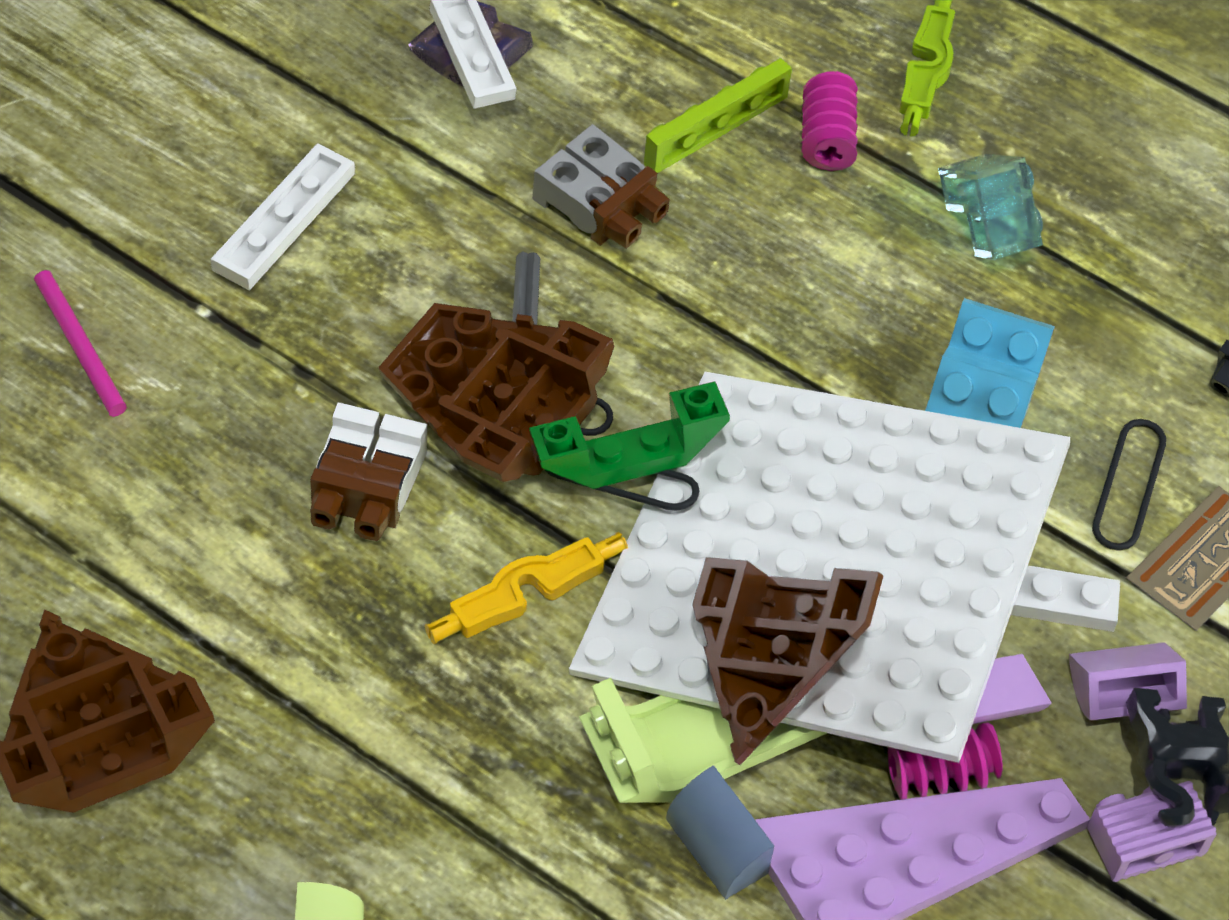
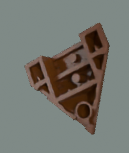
M706 557L692 606L696 621L703 626L707 646L704 647L722 717L729 722L734 741L730 746L735 763L741 765L871 625L884 575L877 571L834 568L830 581L768 576L746 560Z
M44 609L39 624L41 633L36 648H31L9 711L10 724L4 741H0V774L12 802L74 813L173 773L215 722L214 715L195 678L180 671L174 675L153 665L152 658L87 628H84L82 632L63 624L60 616Z

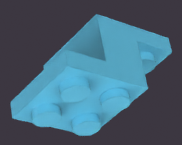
M964 298L949 346L942 356L925 411L1021 428L1055 326Z

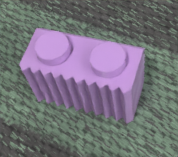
M1186 781L1178 785L1185 788L1192 797L1195 817L1189 824L1177 828L1167 827L1159 821L1158 812L1160 810L1174 807L1154 794L1150 787H1147L1142 795L1126 799L1123 794H1115L1101 800L1096 805L1087 829L1113 882L1127 879L1130 876H1137L1140 873L1145 874L1150 870L1155 871L1159 867L1164 868L1169 864L1174 865L1187 859L1192 860L1196 856L1201 857L1207 853L1216 836V829L1211 824V818L1207 817L1206 809L1202 807V800L1198 799L1197 791L1193 789L1192 782Z

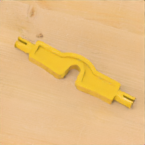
M617 532L596 544H593L586 537L548 556L535 555L517 559L504 566L495 575L491 583L450 603V614L430 624H426V633L429 639L431 638V642L436 644L438 641L461 631L465 638H470L490 627L521 617L527 610V600L523 597V592L520 589L522 585H532L546 599L556 600L579 584L603 573L604 561L627 549V542L622 537V534Z

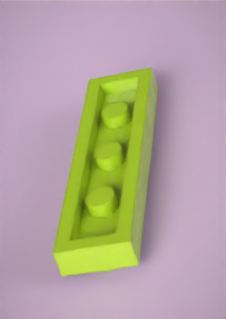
M779 58L765 67L757 68L750 76L738 83L722 88L717 95L705 102L689 107L682 115L672 121L656 126L646 135L644 165L659 173L788 98L792 67L782 58Z

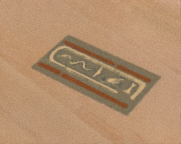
M1220 486L1126 577L1195 631L1229 598V493Z

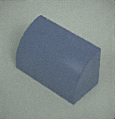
M711 766L680 791L669 806L666 820L726 900L768 875L774 844L715 766Z

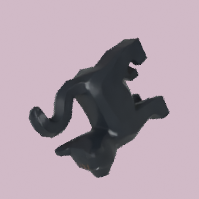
M1133 688L1126 705L1131 727L1137 736L1139 748L1137 762L1145 772L1146 781L1151 791L1174 807L1160 810L1158 812L1159 821L1167 827L1177 828L1187 825L1193 820L1195 808L1192 797L1185 788L1172 780H1199L1203 783L1204 808L1206 809L1207 817L1211 818V824L1214 826L1220 813H1229V737L1220 722L1226 709L1224 698L1202 696L1199 703L1198 720L1174 723L1169 722L1171 716L1168 709L1160 708L1157 711L1154 708L1162 700L1158 690Z

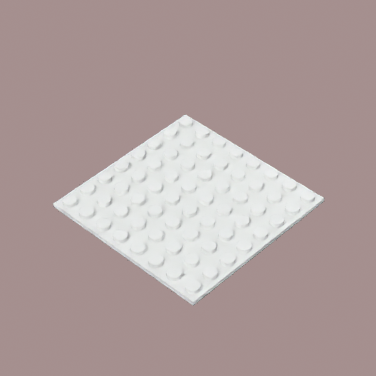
M704 372L699 385L716 382L730 414V421L686 466L670 469L686 474L698 483L700 490L698 499L688 508L677 511L666 510L644 503L627 540L628 548L622 551L569 667L570 675L599 682L611 678L614 685L720 709L704 647L707 646L703 626L696 621L692 606L706 557L746 560L768 576L823 581L831 580L834 568L877 571L884 576L871 625L787 714L781 723L959 763L1068 452L1070 437ZM658 474L647 497L668 503H681L692 495V487L682 480Z

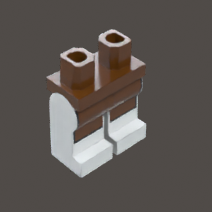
M338 402L332 417V429L310 479L311 524L330 530L336 528L340 515L354 518V533L358 534L360 538L377 542L387 527L396 529L400 512L406 503L427 454V424L385 414L380 426L379 412Z

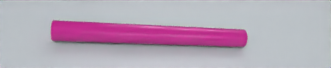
M49 270L37 273L34 277L36 285L106 410L112 417L121 415L125 412L127 406L55 278Z

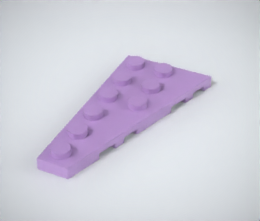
M1062 778L762 818L755 819V821L774 844L768 874L796 920H903L1085 830L1090 818Z

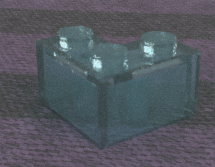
M983 154L938 168L947 211L966 213L976 257L996 260L1043 245L1040 233L1043 229V221L1040 212L1035 207L1032 194L1034 177L1031 168L1026 164L1025 157Z

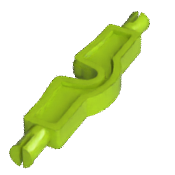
M935 0L934 5H927L922 23L914 38L912 54L927 61L911 60L907 63L904 91L899 112L904 114L900 131L906 136L910 123H912L910 137L918 134L921 118H929L936 89L941 87L950 75L954 54L952 44L949 41L955 16V10L950 9L952 0Z

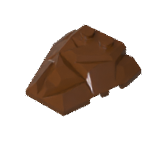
M434 303L378 367L380 375L455 452L463 463L501 482L517 480L522 474L540 475L544 469L541 467L529 428L576 416L580 426L595 407L598 398L595 385L607 371L614 349L613 339L573 321L560 320L558 327L535 325L532 316L517 314L516 322L492 319L490 310Z

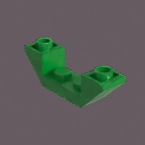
M714 381L670 392L671 420L587 441L584 439L576 416L530 427L529 432L543 469L595 489L659 473L664 470L686 466L730 421V414Z

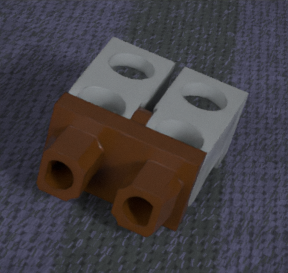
M593 124L568 143L565 151L563 149L558 151L537 168L534 173L532 199L544 208L550 205L556 207L570 217L580 230L591 233L590 239L600 246L610 238L627 249L638 239L642 230V223L634 217L640 213L650 222L657 223L668 213L670 199L656 187L658 173L649 166L644 167L638 159Z

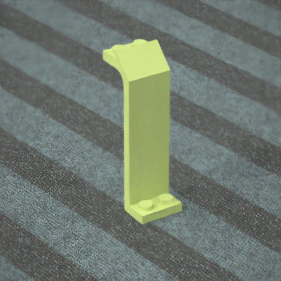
M611 678L592 685L597 705L589 708L590 712L579 716L619 803L672 802L687 784L713 765L721 776L726 779L827 734L780 722L748 758L739 765L734 761L730 746L734 741L729 722L722 717L721 709L662 695L641 704L625 706Z

